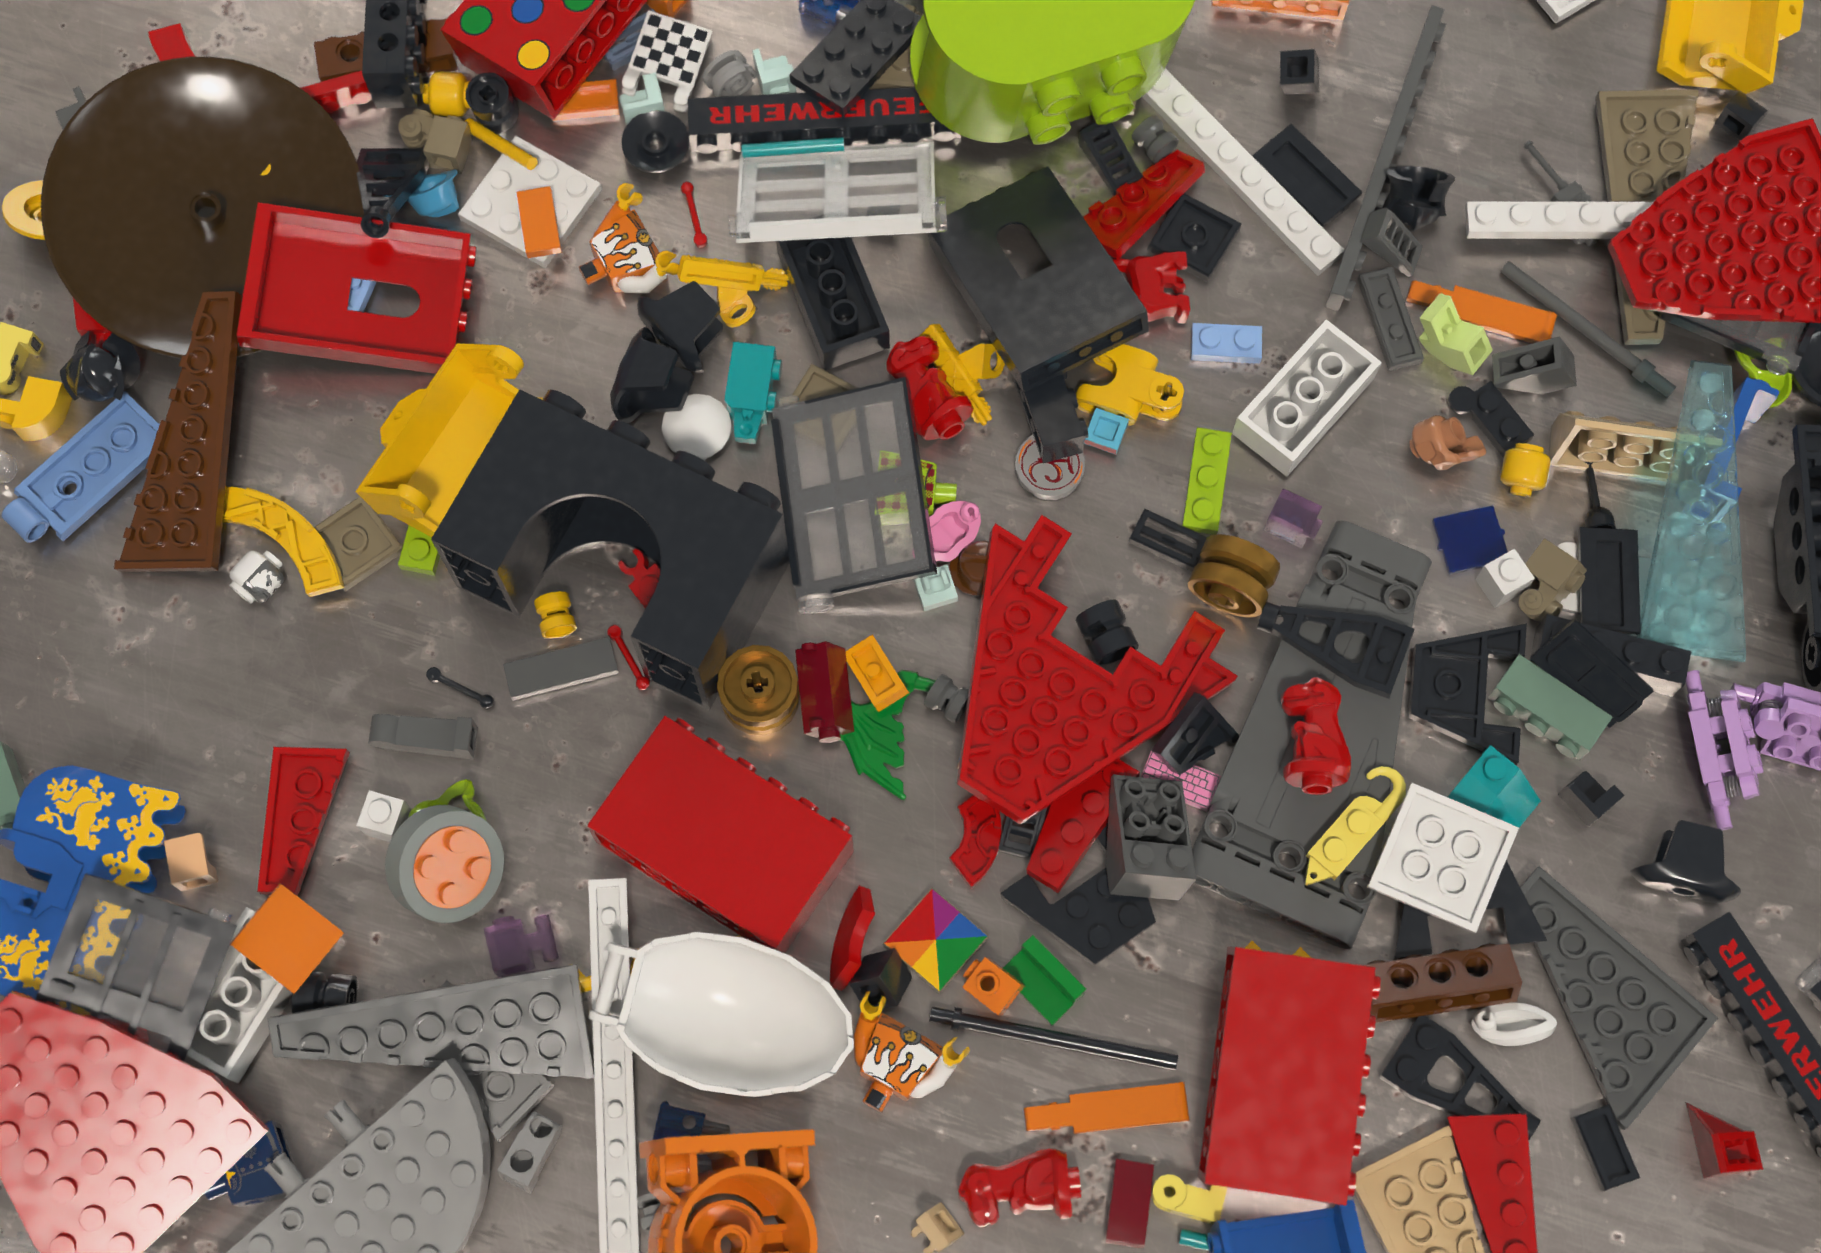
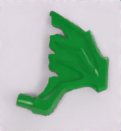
M900 670L897 673L909 693L880 712L876 710L872 702L856 704L851 700L854 732L841 735V740H839L843 741L847 746L858 775L864 773L903 801L906 799L903 791V782L891 776L889 770L884 766V764H887L895 769L904 767L905 752L897 744L898 742H904V726L902 722L896 721L892 715L898 716L902 714L904 703L914 689L928 693L936 681L919 676L918 672Z

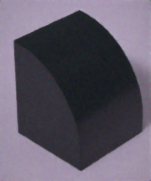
M1739 91L1725 106L1715 124L1741 141L1750 135L1765 117L1768 110Z

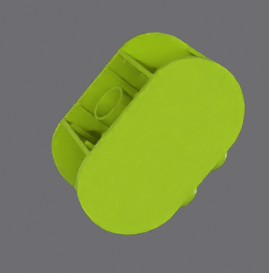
M922 0L924 14L914 30L910 47L912 79L921 101L929 112L940 123L959 135L989 143L1009 142L1030 135L1032 143L1035 145L1050 143L1069 132L1071 129L1069 122L1093 115L1096 123L1103 125L1115 122L1128 115L1134 109L1133 102L1145 95L1164 72L1195 0Z

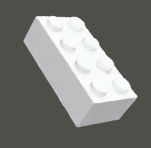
M1326 319L1237 417L1232 434L1287 477L1374 380L1382 362Z
M247 907L244 909L235 924L237 927L232 940L256 913L255 911ZM230 945L187 1056L238 1084L270 1033L268 1018L282 1014L292 998V992ZM165 1035L162 1041L169 1045L172 1037Z

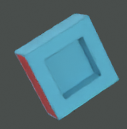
M1095 408L1088 427V438L1084 439V444L1117 455L1129 419Z

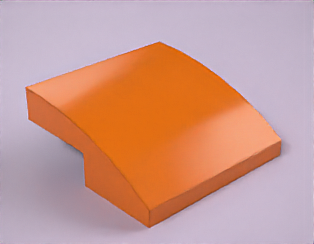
M279 883L232 940L230 945L295 994L344 932Z

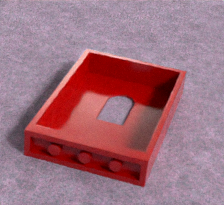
M258 202L236 335L239 346L436 374L456 346L459 332H466L468 312L462 311L463 299L470 300L472 279L466 277L468 266L475 267L477 247L471 246L470 233L391 222L389 231L385 236L373 238L363 232L361 217ZM372 219V223L376 225L383 223L382 220ZM352 278L408 286L417 292L420 298L419 308L413 315L403 318L347 310Z

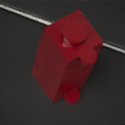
M827 641L817 644L812 642L802 644L800 649L795 650L804 734L819 738L821 743L837 742L841 740V735L854 732L845 648Z

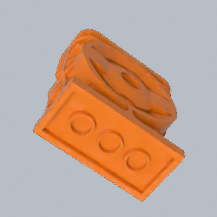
M814 1129L672 1137L639 1142L640 1159L646 1158L648 1191L661 1202L650 1227L648 1253H722L720 1243L725 1235L731 1242L729 1253H817L818 1238L815 1221L806 1200L799 1192L810 1179L808 1146L815 1145ZM757 1151L758 1167L745 1166V1155L747 1152ZM697 1155H707L711 1159L712 1170L698 1173ZM714 1194H731L751 1204L761 1217L775 1216L777 1224L764 1225L753 1209L746 1204L734 1200L710 1202L699 1207L689 1218L688 1215L693 1205L705 1197Z

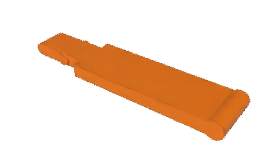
M1415 280L1411 281L1406 299L1410 303L1428 307L1440 293L1452 297L1462 321L1482 326L1484 330L1532 344L1551 339L1557 314L1554 312L1541 310L1456 285L1453 291L1439 285L1433 286Z
M1184 1082L1069 1095V1103L1057 1104V1102L1048 1103V1105L1024 1108L1026 1131L1046 1129L1054 1131L1064 1127H1073V1133L1080 1134L1190 1121Z

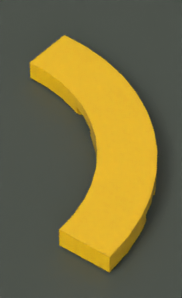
M225 487L223 523L245 525L257 529L276 540L289 553V556L298 568L305 592L309 597L345 588L336 559L325 539L299 512L269 494L251 488Z

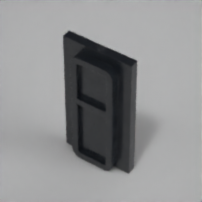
M1292 124L1288 125L1252 155L1322 227L1328 222L1335 220L1349 208L1352 202L1362 195V191Z
M1580 527L1578 529L1579 561L1587 570L1584 574L1585 580L1580 587V622L1623 634H1640L1638 530Z
M1575 618L1531 655V660L1541 669L1611 715L1613 718L1607 725L1609 728L1615 723L1625 720L1643 704L1645 698L1654 692L1653 688Z

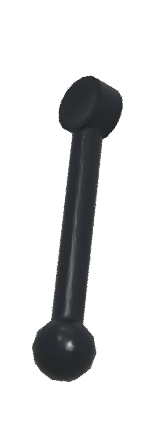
M431 667L427 670L426 676L430 682H441L479 701L483 708L488 709L493 706L494 699L491 695H481L443 676L436 667Z

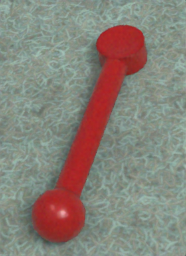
M684 182L680 188L681 192L686 195L695 231L694 244L698 248H703L708 242L706 235L702 233L692 195L694 186L690 182Z
M617 625L610 626L607 634L611 640L616 641L637 679L636 687L640 690H646L650 685V681L642 675L624 643L621 628Z

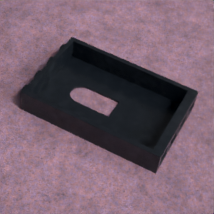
M1048 166L1037 172H1032L1025 178L1006 187H1001L994 193L977 201L970 202L963 208L946 216L937 218V232L927 233L930 247L1024 393L1149 332L1146 308ZM1010 224H1020L1027 227L1052 265L1022 280L997 242L999 231Z

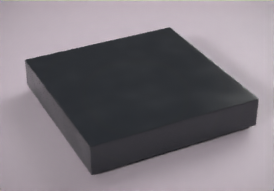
M1184 193L1175 202L1148 245V251L1155 255L1164 252H1186L1187 269L1184 270L1208 282L1238 234L1242 223Z

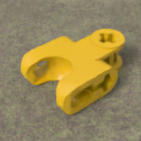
M1122 344L1093 359L1096 365L1106 368L1114 375L1113 381L1103 386L1085 383L1075 393L1079 410L1093 415L1095 408H1099L1128 418V426L1136 423L1139 413L1161 421H1168L1177 417L1182 408L1184 388L1179 379L1174 376L1155 371L1158 359L1153 354ZM1164 395L1169 396L1167 401L1162 400Z

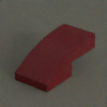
M1123 1159L1115 1160L1105 1243L1144 1249L1154 1164Z

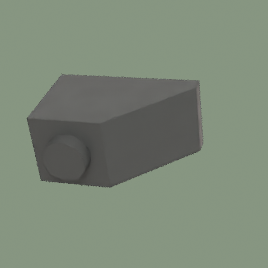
M1560 336L1492 354L1493 377L1496 388L1546 394L1577 386L1574 354Z

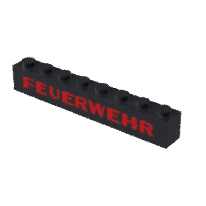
M915 87L869 89L844 117L807 93L687 99L691 152L699 151L705 154L713 153L717 150L742 152V144L844 137V146H849L852 143L877 145L889 141L913 143L927 139L949 141L953 138H961V135L948 129L929 112L921 101Z
M1729 911L1682 939L1681 941L1685 945V955L1694 966L1700 968L1707 979L1706 986L1716 999L1722 1001L1728 1010L1727 1016L1731 1025L1738 1032L1744 1034L1751 1045L1749 1049L1753 1058L1761 1066L1766 1067L1773 1078L1772 1085L1781 1098L1787 1099L1795 1111L1794 1118L1797 1124L1805 1133H1809L1817 1144L1816 1150L1821 1159V1046Z

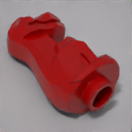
M919 336L907 342L898 341L895 343L886 362L887 371L895 379L906 377L909 380L916 432L926 441L938 438L947 440L956 436L964 429V422L970 418L974 408L967 396L955 394L953 389L947 384L946 373L941 368H930L928 370V365L939 358V347L932 337Z
M1313 677L1307 683L1295 684L1287 688L1281 695V707L1288 716H1303L1304 722L1297 721L1291 727V736L1295 740L1293 760L1283 767V778L1291 786L1302 788V791L1306 794L1323 795L1330 793L1333 787L1348 782L1351 774V756L1337 716L1341 704V694L1334 685L1318 677Z
M1052 1148L1039 1150L1007 1165L995 1167L975 1163L968 1167L958 1189V1197L966 1204L970 1218L978 1227L986 1228V1225L990 1224L992 1226L997 1223L999 1219L998 1203L1002 1201L1009 1202L1010 1210L1015 1215H1020L1025 1210H1053L1060 1219L1071 1218L1073 1215L1071 1199L1082 1198L1079 1167H1068L1066 1152Z

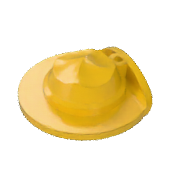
M43 180L28 182L14 188L5 196L2 202V215L7 225L21 235L39 240H45L41 221Z

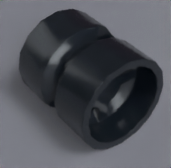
M481 73L468 83L465 91L466 101L478 123L496 134L504 133L515 125L519 116V108L505 79L498 74Z
M1116 599L1098 603L1076 617L1075 621L1083 638L1091 640L1088 649L1094 662L1099 666L1109 665L1121 660L1129 647L1135 650L1139 647L1132 629L1123 625L1126 621V616L1119 601Z
M313 971L296 993H292V1013L357 1002V977L348 974H332L327 980L323 972Z

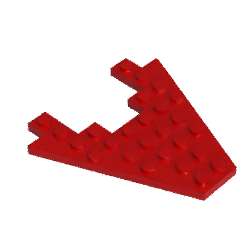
M1043 515L1040 516L1025 541L996 523L989 535L957 785L1020 825L1169 727L1194 692L1203 695L1209 700L1231 686L1238 677V675L1209 658L1225 629L1196 611L1190 616L1161 665L1134 648L1129 647L1113 674L1051 636L1068 607L1038 589V586L1072 533Z

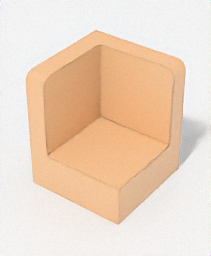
M194 833L164 841L170 880L173 886L180 891H185L218 882L216 868L207 860L202 834Z

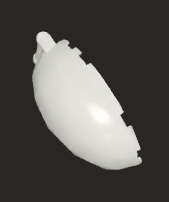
M703 932L655 939L640 949L610 942L607 944L606 950L609 951L594 1011L590 1010L588 1019L617 1026L616 1030L628 1048L640 1056L653 1069L675 1078L677 1081L704 1091L750 1097L791 1091L798 1092L834 1075L854 1048L851 1014L832 986L788 954L743 937ZM624 956L635 958L619 1017L609 1013Z

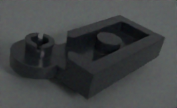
M1491 381L1475 392L1466 386L1456 387L1448 397L1450 409L1457 414L1471 413L1473 415L1472 420L1503 458L1508 449L1515 448L1516 443H1527L1534 436V433Z

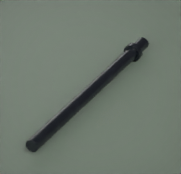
M937 1007L931 1008L929 1022L950 1025L951 1030L958 1031L960 1027L1176 1070L1178 1055L963 1013L962 1008L955 1007L954 1011Z

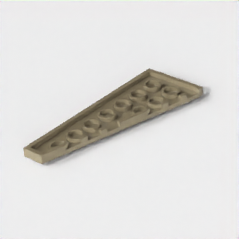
M1698 89L1598 92L1595 100L1607 202H1654L1664 191L1685 178L1688 157L1690 156L1692 146L1690 142L1692 129L1695 125L1696 116L1694 115L1696 101L1699 97ZM1615 266L1624 345L1660 344L1663 339L1666 322L1660 319L1663 312L1633 308Z

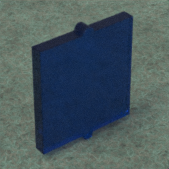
M1493 505L1433 518L1432 520L1439 541L1437 549L1442 551L1449 575L1482 568L1484 565L1508 553L1503 538L1505 530L1500 528Z

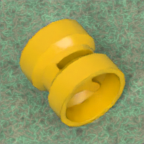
M565 591L550 592L534 600L536 612L542 619L539 624L542 637L559 638L576 631L575 618L569 612V608L572 605L569 593Z

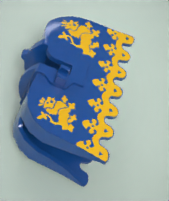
M72 765L54 767L30 782L24 789L18 802L12 829L2 828L0 830V844L13 851L17 862L25 867L30 876L47 882L49 885L44 893L0 879L1 996L5 998L11 992L16 991L32 996L35 1000L85 873L147 894H151L156 890L158 881L151 874L152 870L147 862L151 859L162 860L167 858L164 841H166L165 832L161 826L176 825L183 820L186 810L184 806L179 805L181 800L180 793L141 785ZM97 899L68 973L102 984L106 975L104 971L109 967L120 940L118 935L124 930L131 910ZM139 913L133 930L142 926L144 922L143 914ZM127 946L119 966L126 964L130 959V951ZM112 982L110 987L116 988L114 982ZM57 999L56 1004L62 1006V1009L81 1015H90L91 1013L88 1009Z

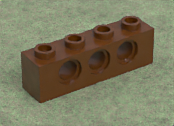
M429 19L426 21V33L420 36V43H423L425 50L424 64H419V73L422 74V77L431 76L434 72L459 71L457 56L440 30L444 26L446 19ZM364 31L357 35L329 37L323 41L314 42L318 75L321 82L362 71Z
M1488 943L1474 949L1461 951L1449 949L1440 954L1428 956L1415 954L1401 960L1388 962L1375 960L1362 965L1376 967L1375 976H1380L1379 996L1377 1000L1372 999L1370 1015H1375L1376 1023L1517 1002L1522 986V980L1509 943L1501 945ZM1469 973H1477L1481 977H1475L1470 975ZM1432 978H1438L1443 980L1444 982H1435L1434 980H1432ZM1394 984H1403L1408 988H1399Z

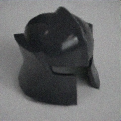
M1394 166L1387 169L1390 192L1383 208H1388L1409 231H1417L1420 227L1434 223L1440 216H1446L1445 197L1455 181V176L1442 170L1420 166Z
M88 331L77 342L73 356L60 370L63 385L74 401L81 398L89 402H102L112 397L121 400L123 391L130 388L139 376L141 362L138 353L131 343L113 333L103 343L104 349L96 347L90 343L91 335Z

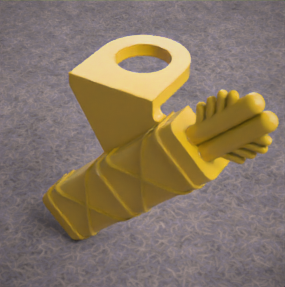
M694 255L681 256L677 276L681 282L690 283L695 281L698 284L717 286V304L720 307V316L728 327L741 326L754 315L756 307L747 294L749 290L759 291L761 284L766 290H773L774 288L775 291L780 290L781 287L788 286V277L783 269L778 270V268L774 269L771 267L764 271L765 269L762 265L751 264L750 262L743 263L719 260L717 258L711 259ZM741 308H747L742 316L731 319L736 311Z
M930 324L919 336H929L937 342L939 358L933 362L934 366L941 368L946 373V382L956 395H964L969 398L974 408L971 418H974V422L985 426L987 421L992 419L990 415L991 406L988 405L985 398L978 396L983 391L980 383H978V379H994L999 377L1005 366L1003 359L992 343H980L959 354V351H957L947 336L946 331L943 330L944 328L940 324ZM995 351L997 353V364L992 370L990 359Z

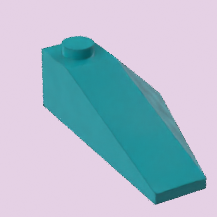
M1491 745L1447 796V798L1519 828L1541 802L1521 769Z

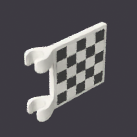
M648 10L631 61L622 80V93L632 97L635 96L640 76L656 73L657 80L678 86L673 108L676 111L685 113L688 108L687 99L691 98L712 30Z

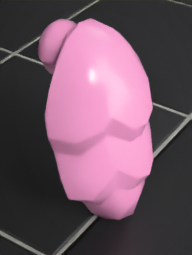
M966 501L950 502L937 508L935 513L929 517L935 561H952L963 548L974 541L981 524L980 510L975 503ZM914 549V551H913V556H914V558H915V560H916L915 549Z

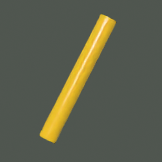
M472 118L465 120L473 136L528 170H533L537 166V159Z

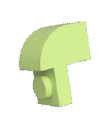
M1440 293L1420 317L1425 330L1419 337L1420 342L1431 355L1452 369L1473 375L1493 351L1484 327L1462 321L1451 296Z

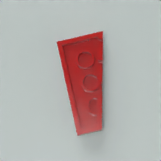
M1177 149L1142 172L1143 178L1135 183H1125L1116 189L1117 195L1104 203L1099 200L1088 208L1089 213L1083 216V218L1107 253L1119 260L1205 173L1204 162Z
M273 747L258 893L270 895L281 883L298 896L350 752L347 749Z
M1119 759L1052 803L1027 866V874L1056 893H1059L1108 823L1112 775L1140 777V771Z
M1527 1113L1447 1116L1491 1252L1538 1253Z

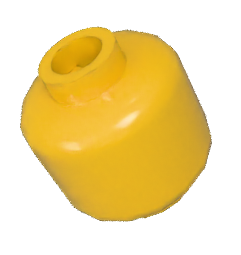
M434 72L430 77L429 83L423 84L424 104H429L432 113L436 116L462 117L467 113L468 109H471L465 95L470 81L461 72Z
M1516 443L1515 448L1508 449L1505 452L1500 480L1504 485L1511 487L1510 494L1531 497L1532 491H1540L1545 488L1551 461L1550 457L1543 453V447Z

